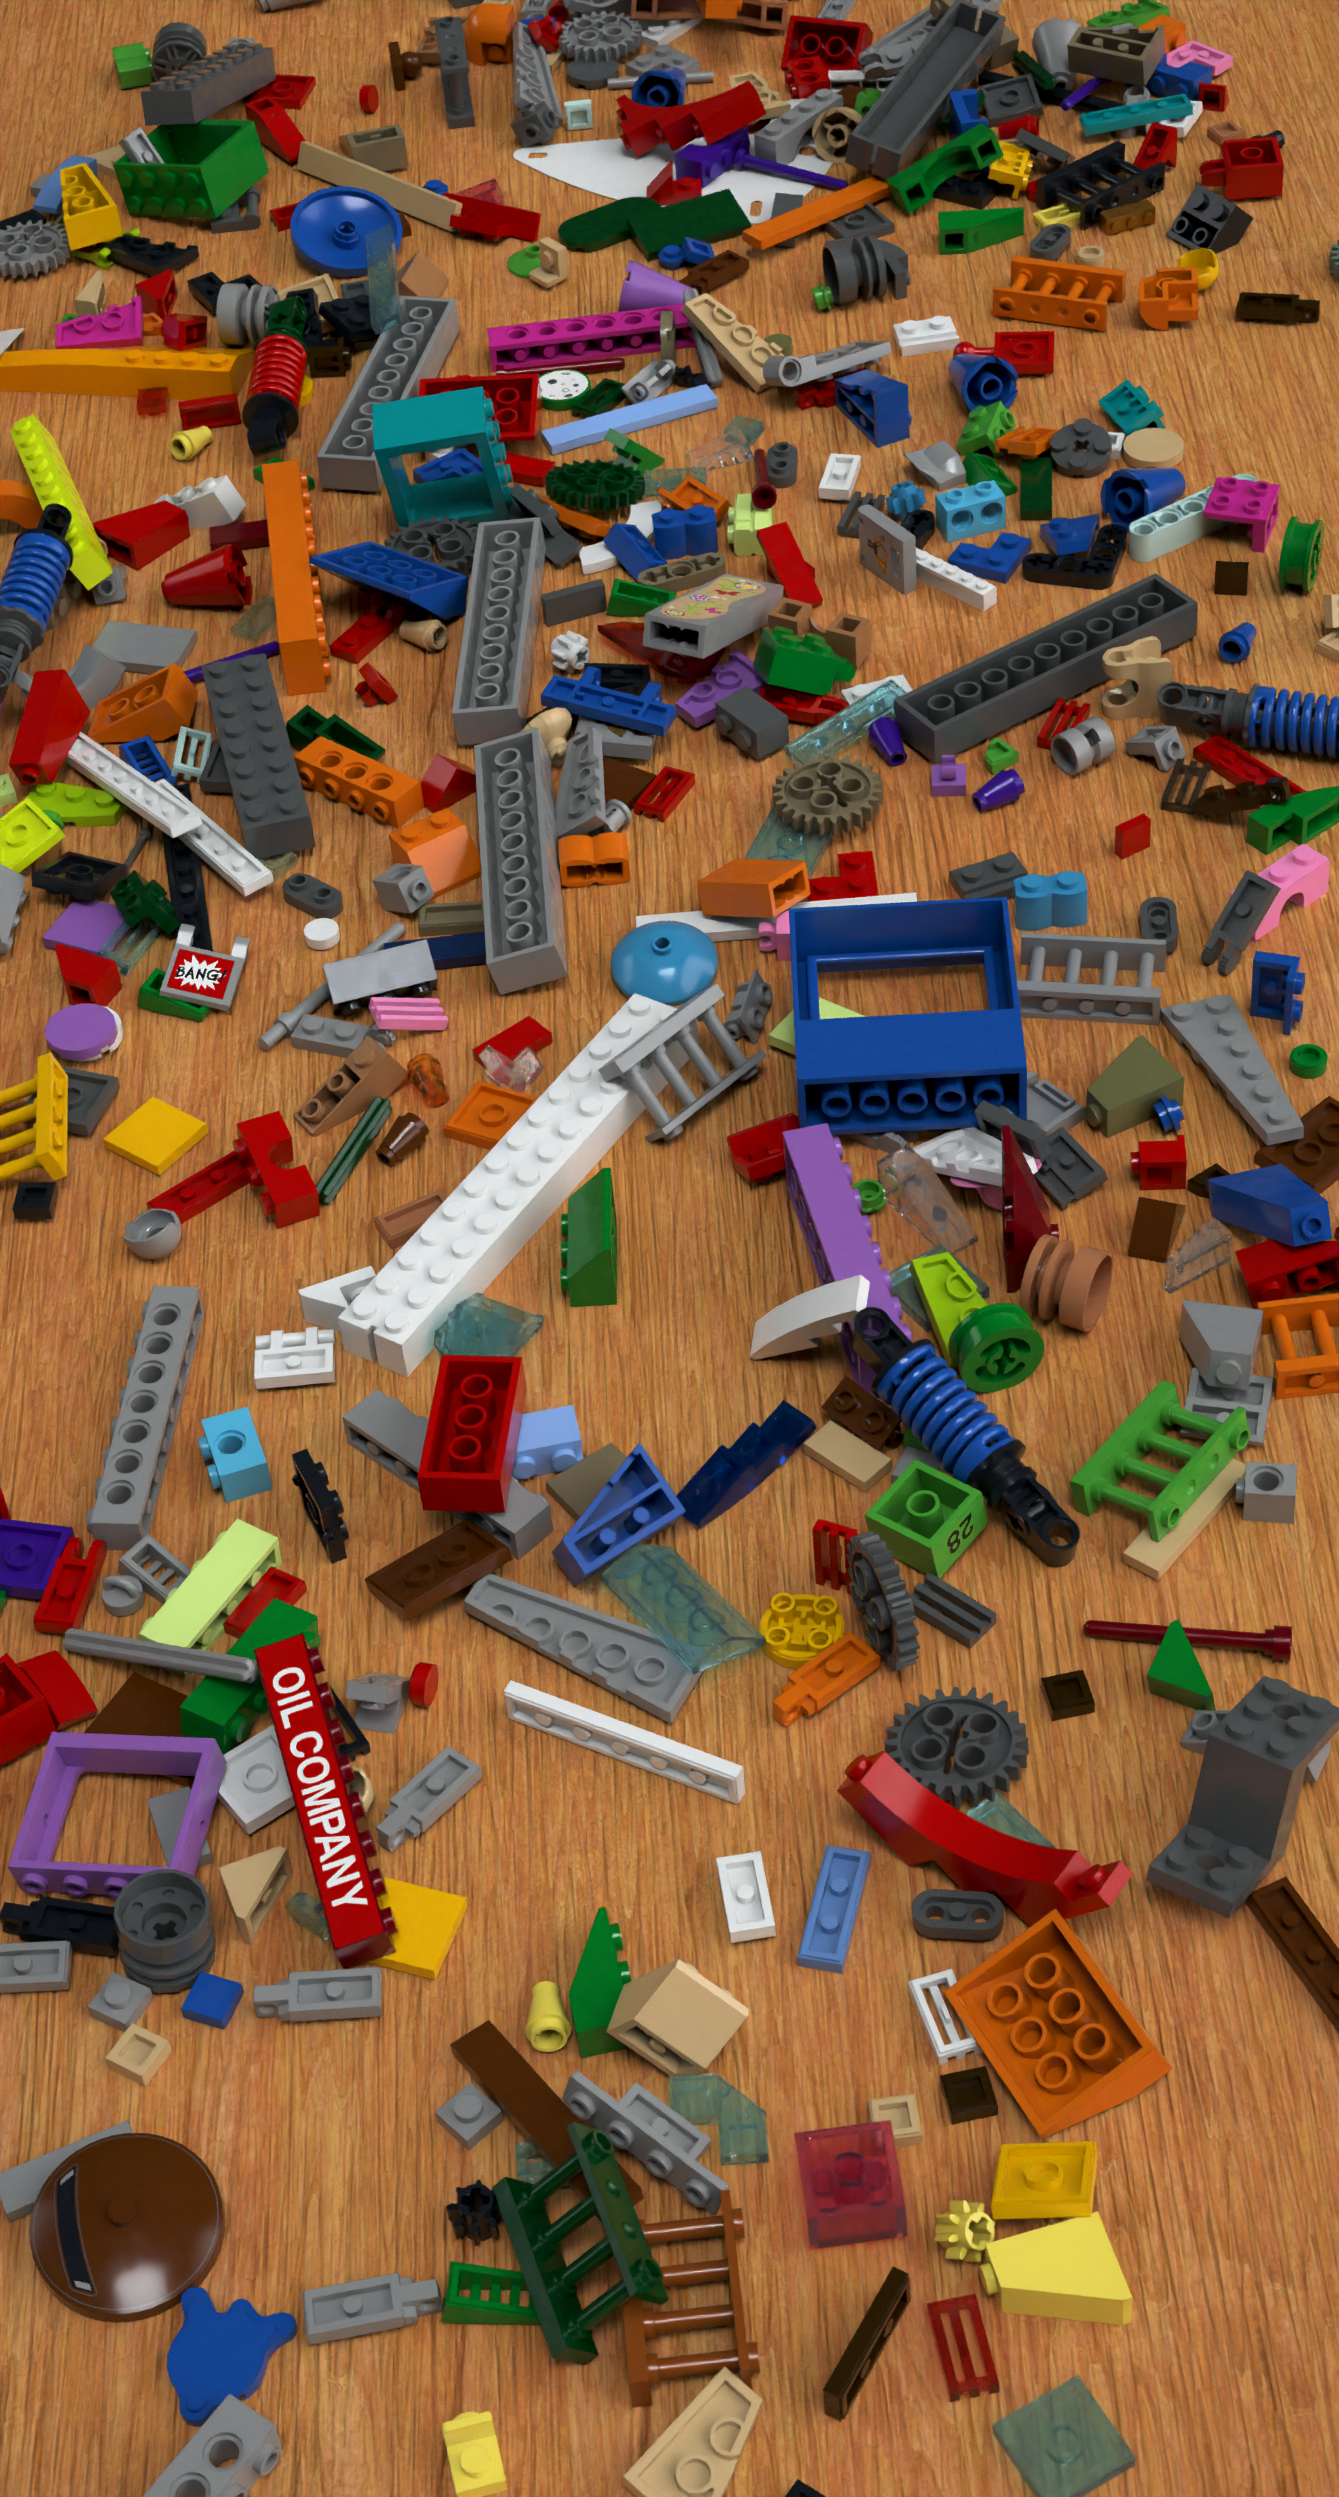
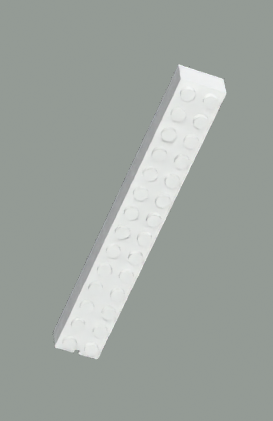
M636 993L632 995L338 1317L345 1351L371 1362L378 1358L380 1366L405 1377H408L646 1109L626 1079L622 1080L618 1076L606 1082L598 1069L667 1018L677 1008ZM695 1018L689 1023L692 1028L690 1033L699 1044L697 1019ZM670 1037L664 1042L667 1048L664 1051L679 1071L690 1058L678 1040L673 1041ZM644 1057L638 1062L641 1067L638 1071L657 1096L668 1082L653 1060L648 1061Z

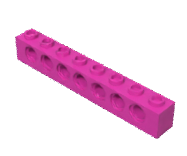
M684 304L487 328L493 372H496V365H503L504 369L660 352L661 311H672L674 314L676 328L675 350L696 347L688 317L682 312Z

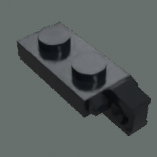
M40 1896L39 1901H31L30 1906L4 1902L0 1912L3 1932L18 1935L19 1939L25 1942L67 1941L71 1943L73 1950L114 1957L119 1948V1939L114 1921L115 1907Z

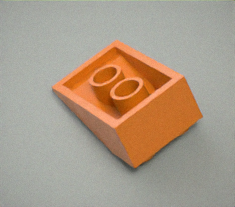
M175 662L98 701L88 737L96 743L130 742L147 735L151 737L152 741H163L173 735L178 736L181 726L190 727L198 690Z

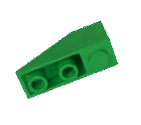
M1024 207L938 212L940 255L968 254L1024 235Z
M606 1907L598 1909L568 1993L581 2058L629 2048L606 2032L623 1985L631 1982L627 1960L618 1962L616 1954L617 1951L624 1950L619 1924H609Z

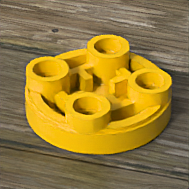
M786 1592L774 1595L771 1598L770 1606L760 1620V1642L766 1655L777 1664L791 1669L800 1668L845 1635L844 1619L838 1609L837 1601L827 1595H791Z

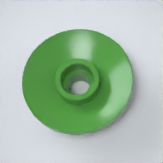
M530 245L512 254L507 261L508 270L517 277L530 279L529 272L541 266L539 245Z

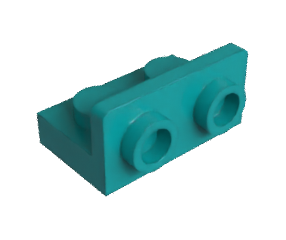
M1128 379L1098 401L1104 412L1126 436L1144 429L1150 423H1153L1156 428L1165 429L1160 419L1164 415L1160 407L1154 400L1149 403L1150 398L1140 385L1135 388Z

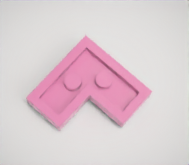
M1194 40L1167 54V67H1181L1191 61L1212 68V76H1218L1233 66V56Z

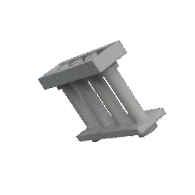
M1022 932L1021 964L1030 966L1028 980H1017L1021 1017L1159 1025L1161 988H1151L1153 972H1165L1167 940ZM1044 966L1066 967L1064 983L1042 981ZM1080 968L1102 969L1100 985L1079 984ZM1116 971H1138L1137 987L1115 986Z
M717 983L699 992L598 1069L606 1082L618 1076L622 1080L626 1079L652 1115L658 1127L645 1136L648 1143L661 1137L666 1142L678 1135L683 1130L682 1122L737 1079L743 1082L759 1070L756 1064L766 1057L762 1050L746 1058L716 1015L715 1011L717 1008L714 1004L725 996ZM695 1018L699 1022H704L734 1065V1068L722 1077L690 1033L692 1028L689 1023ZM670 1037L673 1041L678 1040L709 1085L697 1097L664 1051L667 1049L664 1042ZM644 1057L648 1061L653 1060L684 1105L671 1117L638 1071L641 1069L638 1062Z

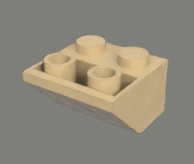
M676 1959L623 1985L606 2032L676 2081H680L705 2070L748 2017L750 2009L737 2001L728 1990L716 1986L699 1974L694 1966Z

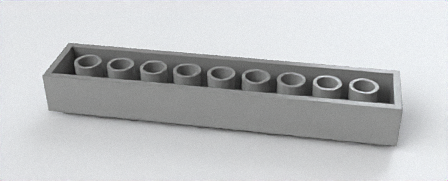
M400 296L317 455L322 488L361 490L367 493L380 491L384 481L374 452L372 405L419 397L420 379L437 377L460 331L456 299Z
M540 517L478 523L452 708V717L459 745L482 744L519 733L526 726L546 554Z
M538 727L474 746L486 965L500 995L520 991L527 987L552 982L568 976L551 758Z

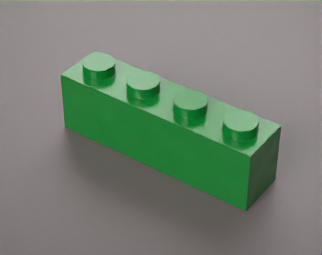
M274 1598L226 1654L256 1660L255 1649L301 1633L304 1634L310 1648L316 1646L319 1648L321 1637L318 1635V1616ZM259 1669L256 1672L257 1679L252 1683L206 1676L179 1707L182 1736L215 1738L223 1755L229 1752L237 1742L243 1741L249 1732L250 1726L259 1715L265 1714L269 1710Z

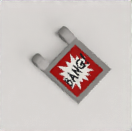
M182 923L159 996L229 1011L244 963L247 960L250 939L236 936L231 956L192 947L195 926Z

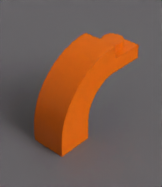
M0 479V519L12 520L26 529L36 528L41 519L43 509L34 488L15 480Z

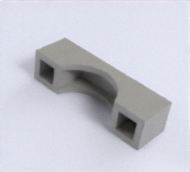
M819 89L772 123L767 124L763 129L754 134L755 157L785 165L794 161L797 146L803 135L807 131L812 132L814 122L821 113L833 107H843V95L834 93L829 89Z

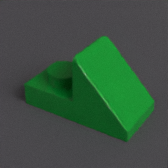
M609 428L604 439L614 444L612 451L619 454L614 465L624 463V468L634 467L633 471H640V475H644L659 467L665 460Z

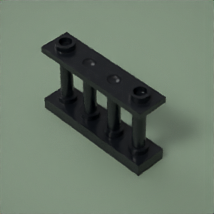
M1116 141L1037 179L1036 205L1046 209L1062 201L1080 210V228L1085 229L1099 222V212L1136 203L1164 190L1165 163L1159 162L1145 170L1125 161V144ZM1123 172L1131 177L1124 180L1115 174ZM1103 182L1111 187L1102 189L1095 184ZM1082 191L1090 195V197L1082 199L1074 194Z

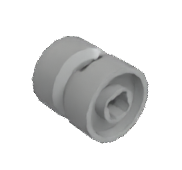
M1093 716L1077 724L1074 728H1069L1054 736L1051 740V752L1061 771L1073 776L1091 767V764H1096L1112 756L1115 752V740L1105 721Z

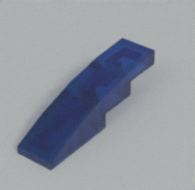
M783 1400L761 1426L753 1422L729 1449L721 1445L676 1495L686 1510L682 1517L698 1529H701L729 1510L759 1486L795 1452L817 1428L814 1421Z

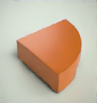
M152 312L143 316V336L161 335L163 320L156 313Z

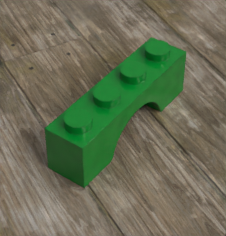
M980 123L887 179L886 183L895 204L907 213H911L932 200L934 190L948 178L969 170H981L1004 155L994 131Z

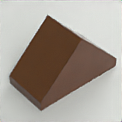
M1139 1197L1128 1256L1166 1264L1182 1222L1186 1205Z

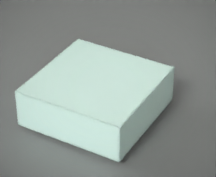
M591 99L564 102L567 131L593 128Z

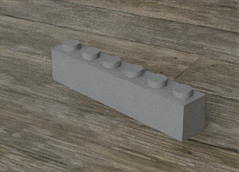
M376 1389L342 1416L347 1443L420 1493L417 1476L429 1420L423 1416L418 1417L406 1409L397 1398H390ZM513 1476L511 1477L505 1513L447 1511L462 1522L466 1519L474 1522L509 1547L511 1556L518 1561L553 1532L551 1507L548 1501L538 1493L533 1494L521 1486Z

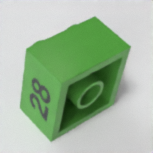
M916 1459L865 1514L868 1531H873L874 1534L878 1533L880 1540H885L887 1551L891 1550L894 1558L925 1574L930 1572L938 1578H941L989 1524L981 1491Z

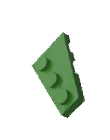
M1138 0L1137 4L1132 5L1127 2L1121 5V11H1108L1088 20L1087 27H1111L1127 23L1140 27L1161 14L1170 17V8L1155 0Z

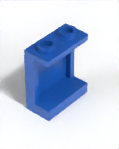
M976 88L949 92L950 141L980 123L989 128L987 118L978 119V92ZM983 168V169H981V170H969V171H965V172H961V173H962V174L977 173V172H981V171L984 170L985 168Z

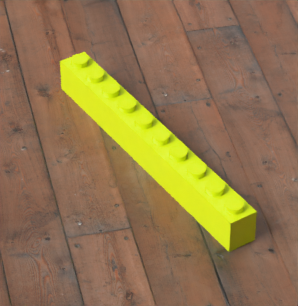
M31 414L27 418L18 420L10 430V434L43 511L47 505L54 503L63 505L70 511L72 519L64 538L74 554L70 570L89 591L112 574L113 570L55 439L37 417Z

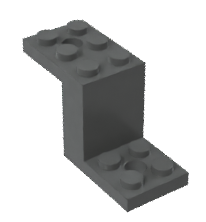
M1263 1676L1209 1733L1188 1824L1149 1865L1146 1880L1230 1918L1284 1856L1307 1765L1339 1730V1707L1332 1705L1322 1697L1311 1696L1292 1688L1285 1681Z

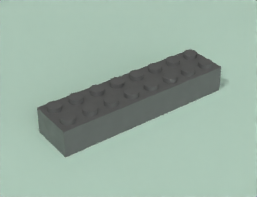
M260 43L247 45L245 49H239L238 45L235 44L223 46V50L213 51V55L203 56V60L193 61L192 65L182 67V71L172 72L171 76L160 78V82L150 83L149 88L141 91L145 125L196 124L275 81L276 73L272 47L263 48Z
M266 654L247 655L243 658L217 661L201 666L207 699L246 850L256 859L315 847L308 806Z

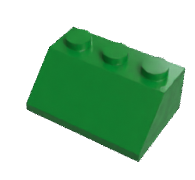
M603 1168L568 1198V1214H561L562 1236L568 1237V1241H561L562 1264H567V1268L560 1269L562 1292L569 1291L571 1307L617 1305V1217L611 1168Z

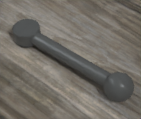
M143 828L139 831L140 838L124 862L127 865V876L130 874L129 867L145 841L150 840L152 837V832L148 828Z

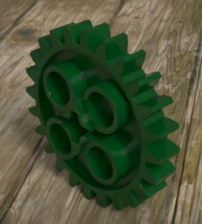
M586 459L584 463L573 461V465L562 463V467L555 466L554 471H548L545 490L546 495H550V500H556L557 504L566 503V508L577 506V510L589 509L590 512H593L595 509H600L606 512V508L618 510V506L629 508V504L636 505L637 500H642L643 495H645L644 475H640V471H633L634 467L624 468V463L614 465L613 461L601 462L598 459L596 462H590Z

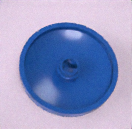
M330 187L308 195L296 206L291 217L290 237L298 255L315 269L335 276L359 277L382 270L396 258L402 243V223L395 209L380 196L355 187Z

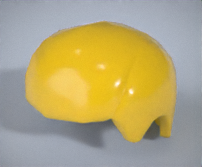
M1200 248L1191 250L1178 259V267H1197V292L1210 287L1219 275L1217 256L1211 249Z

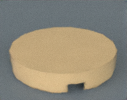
M1144 428L1131 433L1125 438L1123 442V458L1130 466L1136 469L1147 467L1173 468L1183 458L1184 441L1177 433L1168 429Z

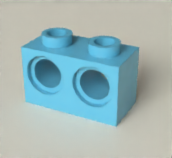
M994 480L982 481L976 485L951 489L935 495L936 527L947 543L1006 528V496Z

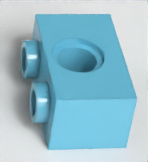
M248 1407L201 1420L205 1436L199 1437L198 1443L204 1461L212 1460L213 1464L207 1466L213 1489L221 1487L226 1503L273 1489L267 1461Z

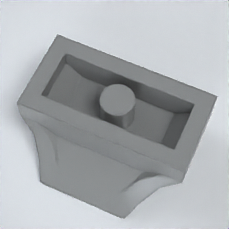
M945 440L915 452L903 453L939 492L966 483V471L960 456Z

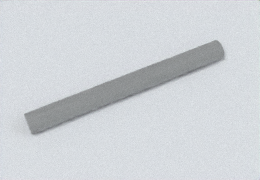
M713 71L685 73L687 84L714 82ZM640 76L608 79V90L633 88L634 83Z

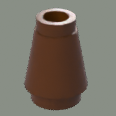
M408 1112L404 1116H398L375 1153L382 1163L392 1167L396 1162L426 1142L425 1137L429 1133V1129L413 1113Z

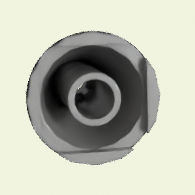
M1051 18L1042 22L1034 31L1032 48L1038 63L1056 78V82L1053 85L1070 90L1077 73L1069 71L1067 45L1077 28L1081 27V25L1068 18L1067 21H1058V18Z

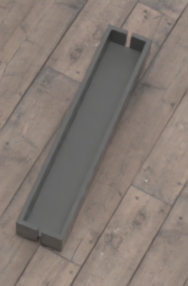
M956 0L850 134L845 163L855 166L859 170L868 171L871 169L873 170L872 174L884 180L907 168L948 114L949 92L966 90L999 47L1006 17L984 9L978 33L975 34L974 29L979 6L964 0Z

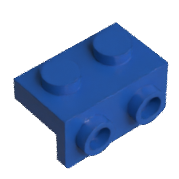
M1256 951L1253 959L1250 1016L1283 1020V1034L1291 1035L1294 1022L1300 1023L1303 1013L1304 1001L1297 1000L1298 995L1303 994L1305 985V973L1299 972L1300 957Z

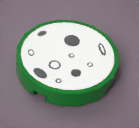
M555 370L539 377L542 407L548 410H570L574 404L592 390L591 380L588 376L576 370Z

